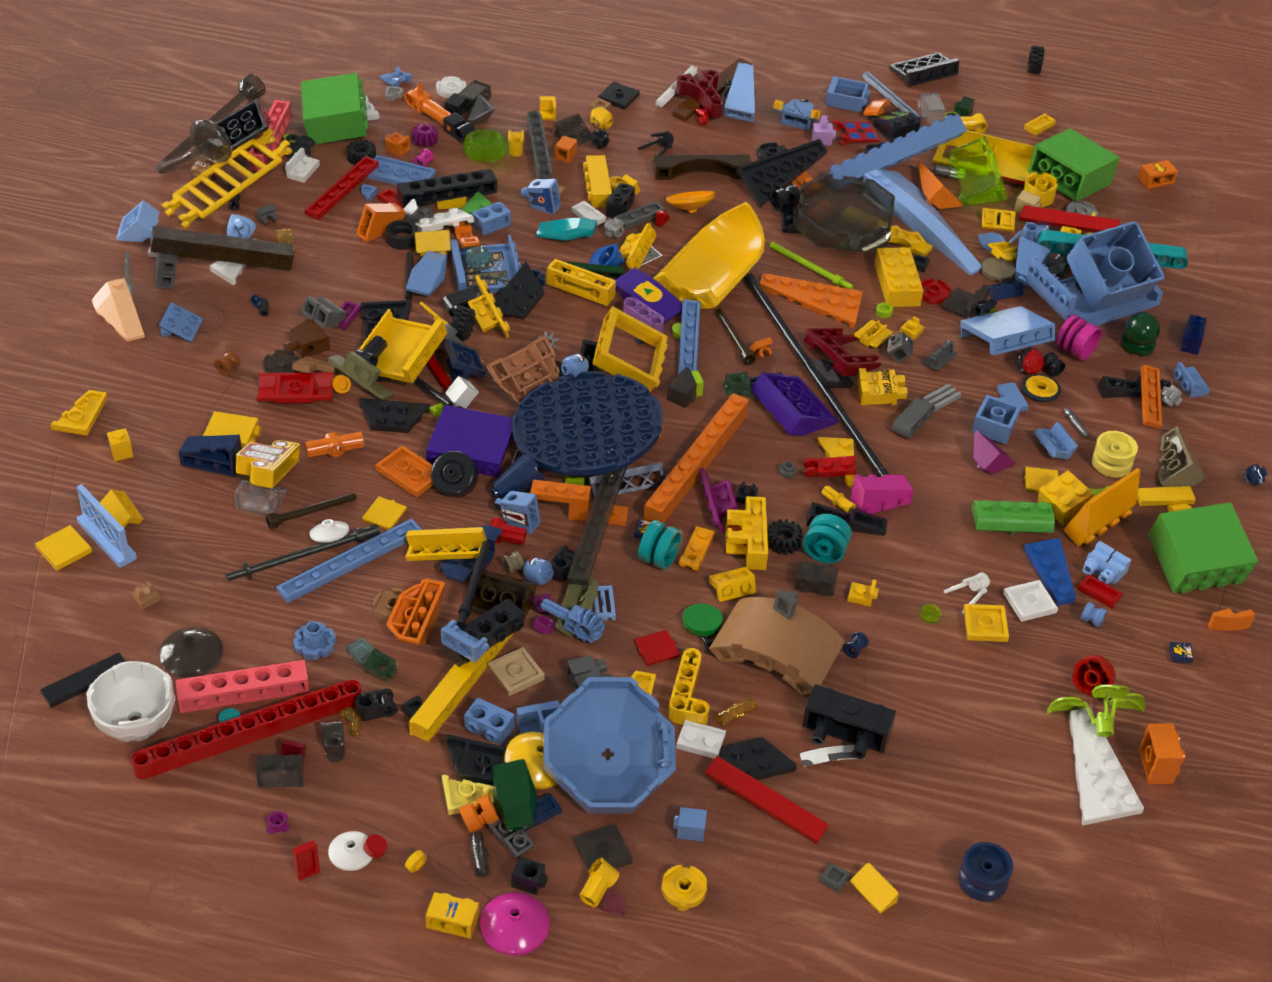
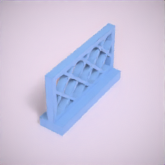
M82 484L77 486L82 515L76 517L77 523L119 568L136 560V553L127 544L125 529Z

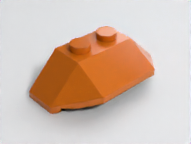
M425 578L421 583L400 593L386 623L388 629L399 641L416 645L427 643L440 613L445 582Z

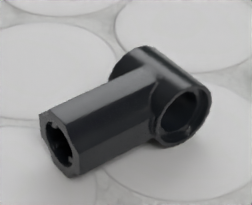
M376 335L364 350H357L356 353L376 367L378 357L388 345L381 336Z

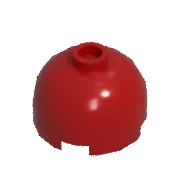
M1086 656L1074 666L1072 680L1075 687L1082 694L1086 693L1093 696L1092 690L1099 685H1113L1116 680V672L1113 665L1102 656Z

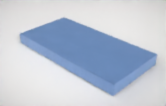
M376 155L374 160L379 162V167L366 178L397 185L398 183L434 178L437 173L436 169Z

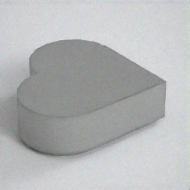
M386 87L385 99L387 101H394L404 96L401 87Z

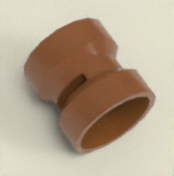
M229 350L223 354V357L215 360L214 365L219 373L227 375L232 371V368L235 369L240 365V359L235 352Z

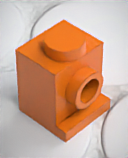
M396 132L392 135L387 134L385 137V150L401 157L410 150V136L407 135L405 137Z

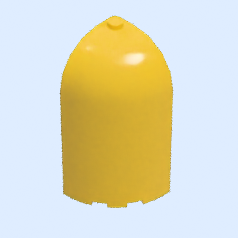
M747 202L742 203L704 226L653 279L671 292L682 304L683 299L700 301V309L716 307L757 263L764 251L765 237L763 227L750 204Z

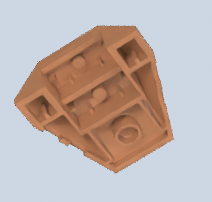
M545 335L530 342L526 347L503 359L501 357L486 365L494 381L518 404L526 395L543 383L548 382L550 384L559 380L558 373H560L559 368L556 366L554 349Z

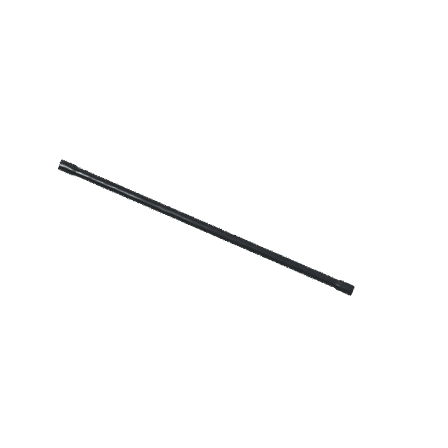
M753 274L746 275V283L755 293L867 458L878 477L890 475L829 386H824L809 368L807 362L810 358L766 296Z

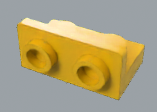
M746 567L709 576V583L717 590V598L720 602L756 593L755 575Z

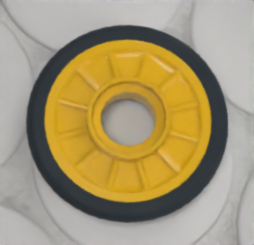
M1044 374L1029 375L1022 382L1024 393L1036 401H1053L1061 394L1059 383L1054 378Z

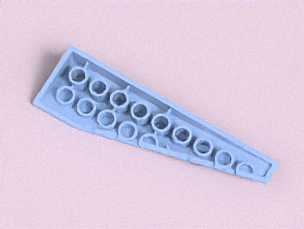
M875 169L864 174L862 191L865 189L873 194L872 197L884 206L888 205L895 217L914 232H919L924 240L969 275L982 270V265L935 207L927 203L926 196L917 186L895 171Z

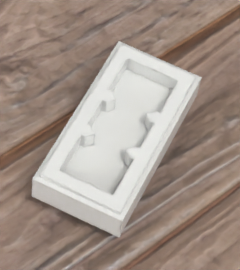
M585 201L572 207V212L580 218L597 220V225L606 221L605 215Z

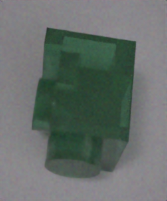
M963 96L961 101L955 104L954 112L959 114L960 117L971 116L975 99Z
M747 372L726 374L725 382H723L722 386L723 391L728 392L729 397L733 393L750 397L751 381Z
M375 648L363 664L365 673L371 674L384 682H387L389 678L393 679L398 671L396 660ZM382 666L386 667L384 671L379 670V668Z

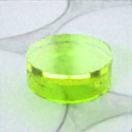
M926 604L921 608L920 618L924 622L934 624L939 621L941 610L938 606Z

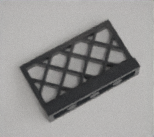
M938 52L891 64L889 69L905 79V85L910 87L959 74L960 60L957 58L950 60Z

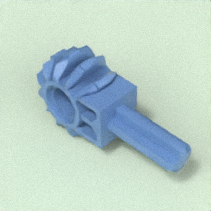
M544 599L541 603V609L565 620L563 629L576 634L577 639H582L584 643L586 641L593 643L602 636L605 629L604 618L599 617L598 613H593L591 609L587 611L574 605L570 611L549 599Z

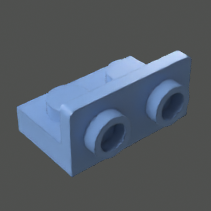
M1177 362L1173 375L1188 397L1209 395L1210 388L1195 367L1185 368L1182 362Z

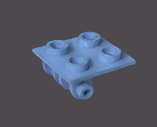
M171 302L158 326L162 327L160 332L163 337L174 333L192 342L203 318Z

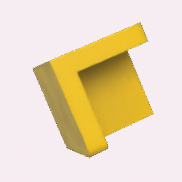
M540 96L542 120H556L555 96Z

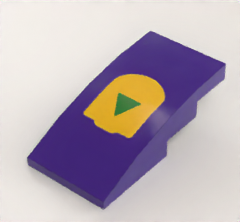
M634 267L616 279V291L623 299L634 297L662 315L664 317V324L682 313V303L664 286Z

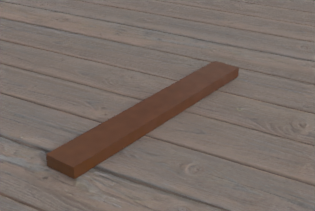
M739 58L721 72L718 76V87L715 89L717 93L720 94L732 84L738 63H747L749 65H752V63ZM690 97L673 111L672 116L686 121L695 114L697 108H702L703 106L697 99Z

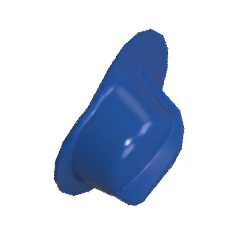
M615 243L598 249L590 258L589 264L620 266L625 261L622 258V253L618 250V245Z

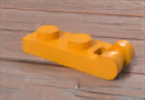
M696 526L680 558L679 566L684 568L686 566L691 567L692 570L698 572L714 538L715 531Z

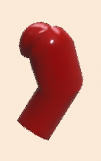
M697 108L695 113L701 116L697 119L700 121L698 124L701 126L708 123V112L702 108Z

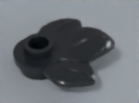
M295 134L286 136L285 139L290 142L288 147L292 149V153L286 155L289 159L300 148H304L305 156L311 157L310 147L315 145L312 138Z

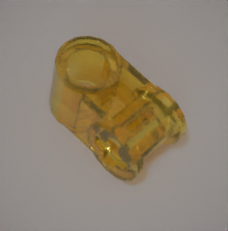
M292 229L274 230L275 243L293 245Z

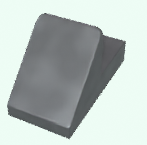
M412 199L403 209L406 211L403 220L411 221L412 223H417L422 218L434 217L431 206L418 208L415 199Z

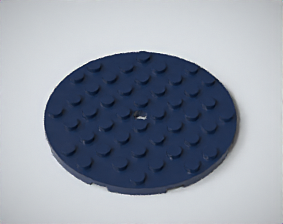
M582 372L576 377L568 374L559 377V380L550 384L548 382L543 383L523 398L519 403L517 412L513 415V438L521 454L529 453L538 464V467L545 470L573 476L606 474L632 464L654 446L662 430V410L658 399L649 392V389L629 377L619 374L615 376L604 375V372Z

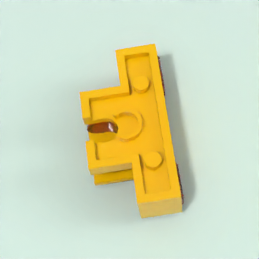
M746 496L745 510L727 509V524L725 525L726 554L746 555V568L748 570H766L768 564L766 497Z

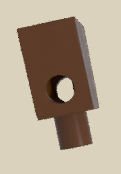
M310 318L288 332L289 342L283 345L287 354L296 351L303 358L330 350L329 336Z

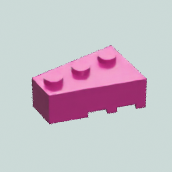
M855 474L850 501L856 505V510L873 514L911 504L914 490L904 475H884L883 477L869 475L868 477H861Z

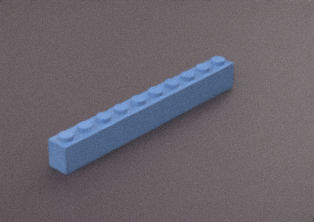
M959 114L955 116L949 115L941 122L940 120L933 122L930 127L927 125L923 126L916 133L912 131L904 138L900 136L893 140L894 142L892 143L886 142L879 149L874 147L867 154L863 152L853 160L849 158L843 161L841 165L835 164L829 168L830 171L826 176L833 190L837 191L862 180L865 173L875 169L885 170L962 136L967 129Z

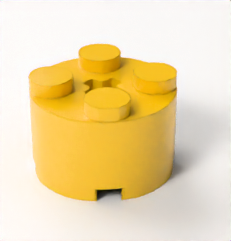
M1038 172L1030 173L1026 177L1023 190L1040 196L1041 208L1051 205L1054 202L1058 186L1056 178L1044 172L1042 175L1037 174Z

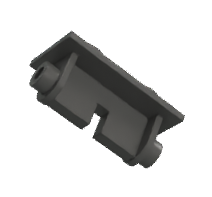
M951 340L946 341L944 345L934 353H931L923 363L938 371L957 355V352L953 351L954 342Z

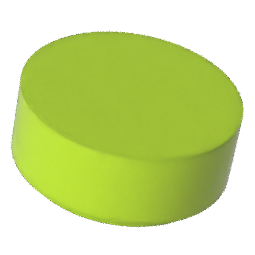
M880 303L876 306L875 313L880 318H890L893 314V307L888 303Z
M676 323L672 326V335L680 339L681 323Z

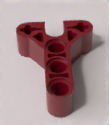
M716 70L700 71L699 80L694 79L691 73L677 77V94L697 99L712 118L722 116L724 101L715 90L718 87L719 76Z

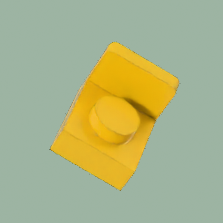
M873 579L871 586L852 582L847 601L871 607L872 600H877L879 588H876L877 580Z

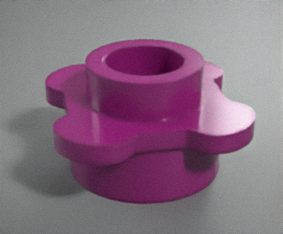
M544 594L532 599V603L536 605L537 612L541 614L549 613L541 609V603L544 599L551 600L550 594Z
M279 811L268 815L265 819L266 823H268L267 832L269 834L281 831L287 832L290 828L289 824H287L288 815Z

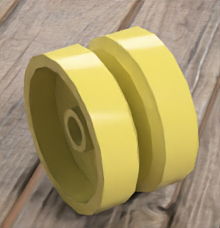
M1107 431L1102 433L1097 439L1093 452V467L1101 474L1113 478L1128 475L1132 470L1138 450L1136 441L1124 432Z

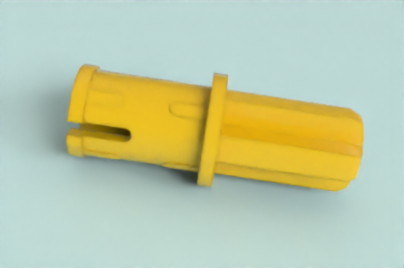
M825 486L821 491L822 495L833 502L835 507L838 506L847 513H849L851 508H856V505L846 499L843 493H838L830 486Z

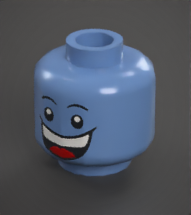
M574 354L563 359L561 370L564 375L572 374L576 377L582 372H588L589 363L581 354Z
M532 557L523 566V574L526 580L538 585L548 583L554 574L551 562L539 557Z

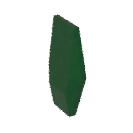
M525 759L493 765V804L507 831L512 832L534 827L538 795Z

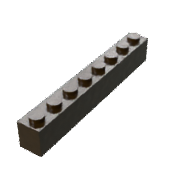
M158 226L152 227L150 239L151 252L291 270L294 252L293 245Z

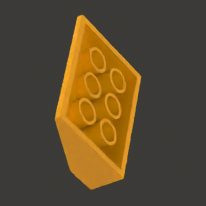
M1136 468L1090 499L1063 529L1078 547L1084 543L1086 545L1090 544L1096 538L1095 535H1103L1108 530L1107 527L1113 528L1121 521L1120 518L1126 519L1133 513L1131 509L1136 505L1141 471L1139 468Z

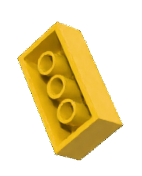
M906 247L877 248L874 265L885 303L890 304L892 307L920 306L923 287L911 249Z

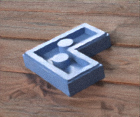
M1014 382L997 386V391L1001 396L998 399L1022 406L1020 412L1028 411L1029 405Z

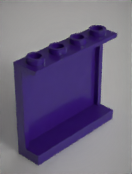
M445 405L427 446L426 461L433 465L435 460L443 453L460 451L468 455L475 462L479 474L500 477V467L513 436V417Z

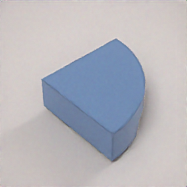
M363 183L361 194L364 199L371 201L378 193V188Z

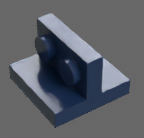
M449 339L445 342L444 346L449 356L446 362L453 381L458 376L467 380L470 374L484 377L486 370L477 349Z

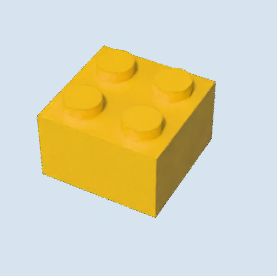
M1067 470L1039 488L1038 503H1051L1054 518L1062 526H1065L1094 497V493Z

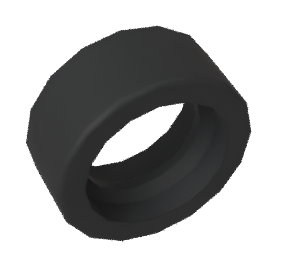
M407 220L391 222L386 228L388 245L399 250L412 248L415 246L414 233L418 232V228L414 223ZM398 233L410 234L404 237L395 236Z

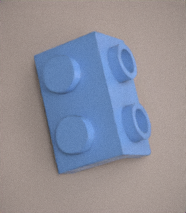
M1056 422L1051 430L1038 428L1034 433L1039 439V443L1045 446L1048 454L1055 459H1069L1078 447V444L1060 422Z

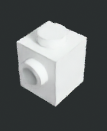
M458 376L445 393L454 403L455 407L460 406L466 409L479 391L470 381Z

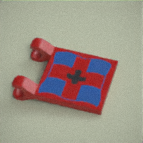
M838 119L833 120L835 125L833 130L838 131L843 128L846 133L840 134V138L843 140L838 142L842 146L854 142H880V138L871 122H841Z

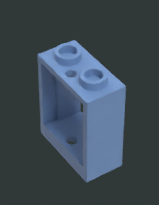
M833 76L827 92L826 106L862 112L863 107L867 105L870 95L869 83Z

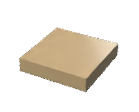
M524 647L487 663V669L508 697L545 680V674Z

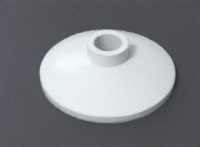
M327 519L311 529L310 538L316 542L323 543L336 541L348 534L349 526L342 521Z
M349 831L335 837L329 846V858L333 865L345 871L359 870L368 865L373 858L367 855L363 848L368 836L361 832Z

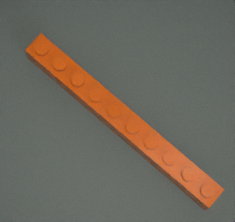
M734 393L729 397L646 502L643 520L666 522L699 479V476H701L700 468L704 467L705 470L747 417L749 399Z

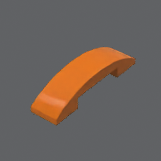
M461 221L458 226L453 227L460 249L480 246V241L478 237H474L472 226L468 221Z

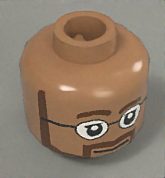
M208 158L197 159L191 167L193 179L214 165V163Z

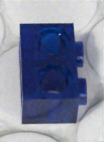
M1189 315L1180 351L1198 355L1204 337L1207 318Z

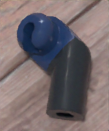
M256 294L251 296L250 301L253 306L260 309V315L267 316L269 314L268 301Z

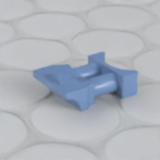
M400 66L395 68L394 73L383 74L379 79L391 86L399 87L400 83L404 81H412V73H404L400 70Z

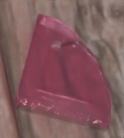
M607 888L602 911L625 915L623 897L616 890Z

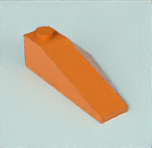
M921 161L918 162L923 194L927 197V203L931 206L935 205L938 209L961 207L963 204Z

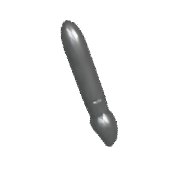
M1065 407V416L1070 419L1084 438H1089L1088 431L1074 415V412Z

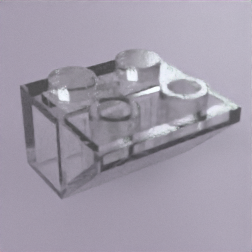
M242 479L234 492L236 509L265 516L273 512L276 513L288 489L276 485L272 489L251 484L250 480Z

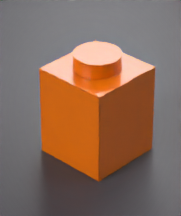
M562 136L555 145V159L570 163L577 154L578 140Z

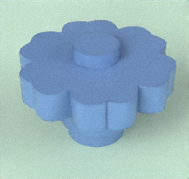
M312 621L301 626L295 632L296 638L293 639V646L297 654H303L304 659L317 660L320 656L328 657L334 651L336 635L333 629L326 628V625L323 623Z

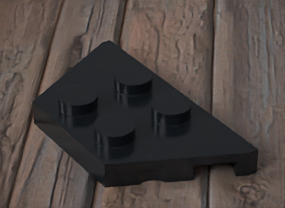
M525 262L495 299L496 303L494 305L496 308H500L503 317L525 320L545 294L544 289L528 263Z
M359 398V405L364 411L366 420H368L370 430L409 433L413 426L421 421V416L425 412L429 413L430 404Z
M447 734L445 743L457 778L493 786V765L505 763L507 747Z
M763 737L722 747L721 758L756 780L794 772L797 768L795 762ZM717 783L718 790L725 788Z

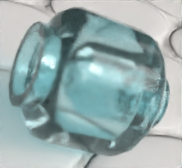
M483 245L469 248L465 254L466 264L475 270L487 267L492 258L490 250Z

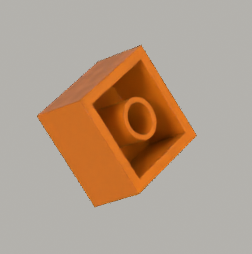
M1174 723L1148 724L1138 749L1148 784H1174L1176 776L1180 773L1181 764L1185 761V752L1180 746V735L1176 732Z

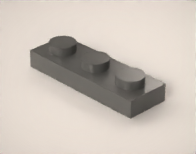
M657 201L617 215L616 218L624 223L622 227L626 230L655 219L657 211H665L666 209Z

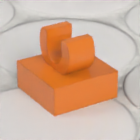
M768 337L756 341L749 349L753 353H757L759 359L764 357L762 351L766 352L767 357L772 354V350L769 348L773 344L772 339Z

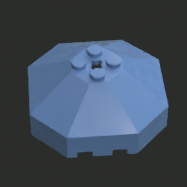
M588 677L574 693L572 692L560 704L559 708L544 719L543 770L588 814L634 813L676 770L675 726L658 711L659 702L649 693L644 692L638 686L639 683L632 677ZM606 749H610V753H614L610 760H606L601 755V753H605Z

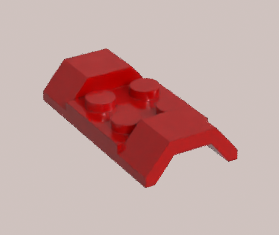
M333 372L259 373L257 402H333Z

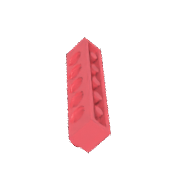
M275 100L268 113L270 118L269 128L273 130L272 136L276 139L275 142L265 145L271 151L277 149L292 118L291 103L288 101ZM262 132L261 134L257 135V137H256L255 140H257L258 138H260V137L263 135L264 132ZM252 145L249 153L264 164H269L272 159ZM248 160L249 171L258 172L260 168Z
M305 660L175 680L180 713L309 693Z

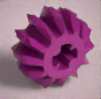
M423 123L413 127L412 139L416 146L420 145V148L423 146L427 148L437 144L439 132L435 125Z

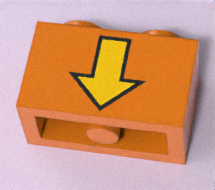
M1169 160L1141 165L1137 178L1149 189L1174 184L1178 170Z

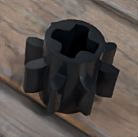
M601 128L599 131L594 130L590 135L591 145L599 150L601 147L605 148L609 144L610 139L607 137L609 133Z

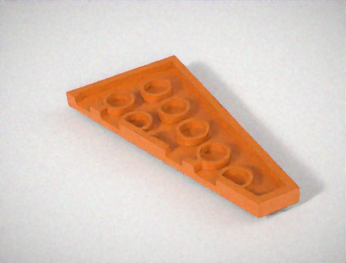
M762 274L760 280L762 290L776 296H785L792 303L797 301L806 309L823 316L830 315L835 318V321L840 323L844 321L849 323V327L855 329L863 291L773 274Z

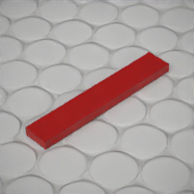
M365 156L306 208L305 215L319 221L378 168L379 162Z
M1024 205L1019 215V221L1055 227L1064 226L1092 233L1120 226V220L1029 205Z
M716 756L705 771V776L815 844H818L829 827L828 823L719 756Z

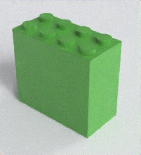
M357 73L301 82L303 122L307 136L312 138L315 144L367 136L366 129H369L366 111L365 91H363L362 78L359 79Z
M1069 128L1035 145L1028 172H1038L1037 174L1042 175L1044 172L1054 176L1058 184L1057 190L1078 202L1112 184L1120 157Z
M1231 502L1160 513L1148 532L1150 541L1173 593L1181 592L1184 594L1191 590L1199 589L1202 591L1209 587L1217 586L1220 588L1227 584H1241L1246 581V578L1258 563L1257 557Z

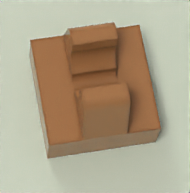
M149 581L142 587L137 586L131 592L133 599L142 609L161 600L160 594Z

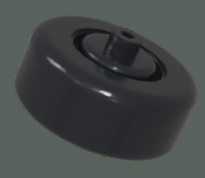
M445 452L432 465V483L440 493L447 497L458 498L466 496L472 492L478 482L479 473L477 465L463 452Z

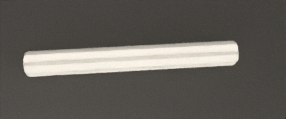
M691 66L683 74L691 73L694 76L697 73V67ZM677 80L656 100V106L663 107L676 94Z

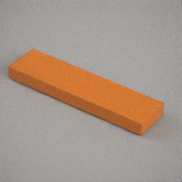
M1143 364L1140 368L1143 425L1160 429L1162 427L1160 369Z

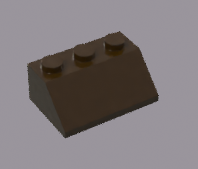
M482 569L471 604L472 610L485 613L509 598L524 612L525 620L532 605L537 584Z

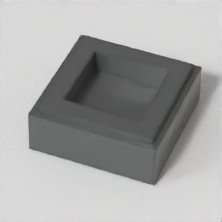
M831 862L820 877L819 882L839 894L850 879L851 873Z

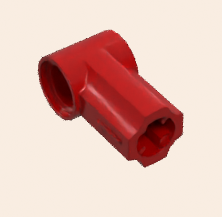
M493 518L489 526L503 530L496 539L495 544L506 541L524 545L527 529L508 525L501 518Z

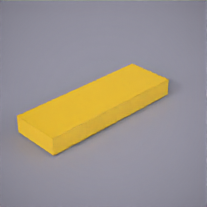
M1190 486L1138 488L1137 494L1139 506L1194 504L1196 501Z

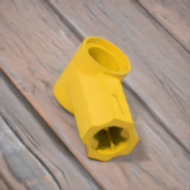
M976 113L969 117H960L967 130L983 133L988 128L982 113Z
M599 858L593 863L589 870L591 876L579 894L580 900L591 907L598 906L607 888H610L617 881L620 874L603 858Z

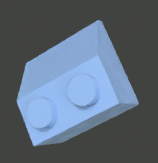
M143 200L122 218L116 239L118 241L143 242L147 238H151L152 227L158 224L160 212Z

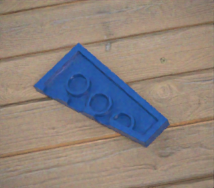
M1055 538L1025 544L1023 550L1056 606L1074 603L1076 596L1061 539Z

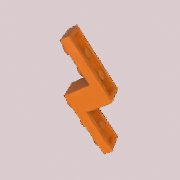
M533 480L530 494H535L537 500L569 503V520L626 526L629 507L590 503L591 486Z

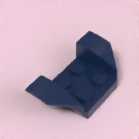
M489 525L481 526L484 529L487 541L490 542L483 569H486L493 560L495 541L503 532L502 529ZM474 548L470 551H478L479 548ZM477 558L442 560L439 563V571L444 572L445 576L449 579L470 583Z

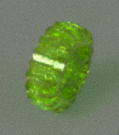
M488 128L475 129V132L470 131V134L466 135L464 150L467 156L472 160L475 159L476 162H495L496 159L499 160L506 153L507 142L504 135L500 134V131L495 132L494 129L489 130Z

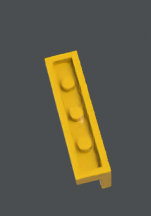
M483 527L411 530L406 534L409 549L405 557L407 561L478 558L482 542L487 541ZM474 548H479L478 551H470ZM414 551H422L418 554H414Z

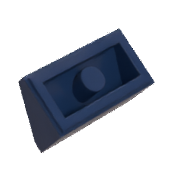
M1018 281L985 286V290L991 298H994V301L1023 296L1024 294L1023 283Z

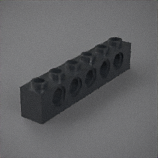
M492 169L397 184V198L403 208L412 199H415L417 206L462 197L469 198L473 197L477 192H480L482 195L497 193V178Z

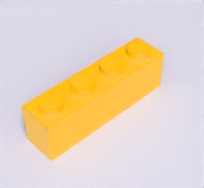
M605 155L586 156V162H583V172H585L584 179L586 191L588 192V201H591V206L594 208H606L607 199L612 194Z

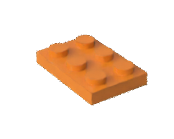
M403 445L375 464L376 471L415 497H419L433 486L431 480L432 464Z

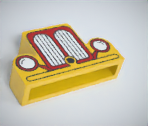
M283 440L272 442V446L249 442L237 453L236 473L249 475L250 483L253 485L272 489L299 462L300 444Z

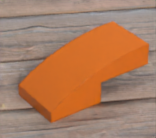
M875 99L871 101L863 114H883L884 107L890 105V99Z
M1230 608L1212 613L1208 627L1222 631L1247 629L1251 627L1255 613L1252 609L1235 614Z

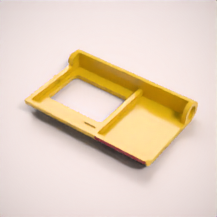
M967 130L962 136L938 146L932 163L947 167L952 166V168L972 172L973 175L981 177L984 175L1025 185L1026 177L1030 174L1028 169L1035 146ZM947 145L989 155L984 167L942 156Z

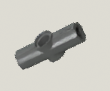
M1059 254L1056 258L1052 257L1048 261L1046 267H1048V271L1051 274L1056 275L1055 278L1063 277L1069 266L1067 261L1068 255Z

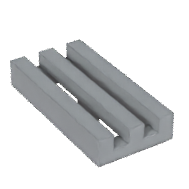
M947 384L924 396L923 400L932 405L935 404V412L959 399L961 393L959 391L956 393V389L954 387L951 389V385Z

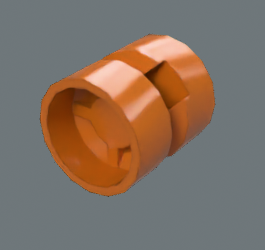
M488 794L477 798L475 804L469 802L459 808L461 816L471 834L483 829V824L485 823L491 825L500 820Z

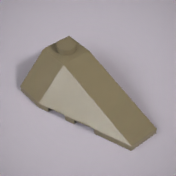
M1176 426L1162 435L1160 446L1162 458L1159 459L1161 467L1157 473L1163 487H1193L1205 479L1204 473L1179 427Z

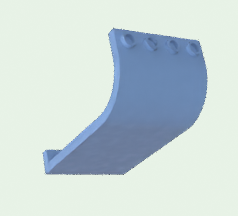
M1037 256L1031 257L1027 271L1029 286L1065 322L1069 317L1076 314L1081 319H1085L1087 324L1092 323L1095 326H1099L1159 306L1163 291L1156 286L1143 298L1101 311H1093L1087 304L1084 294H1081L1077 287H1075L1077 281L1075 276L1058 281L1059 278H1055L1056 275L1051 274L1048 271V267H1045V264H1041L1038 261Z

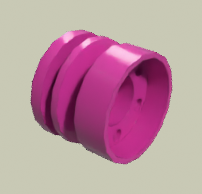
M1074 314L1061 327L1056 338V345L1063 348L1066 352L1071 351V354L1078 359L1086 360L1098 346L1102 336V329L1092 323L1087 324L1085 319H1081L1080 316Z

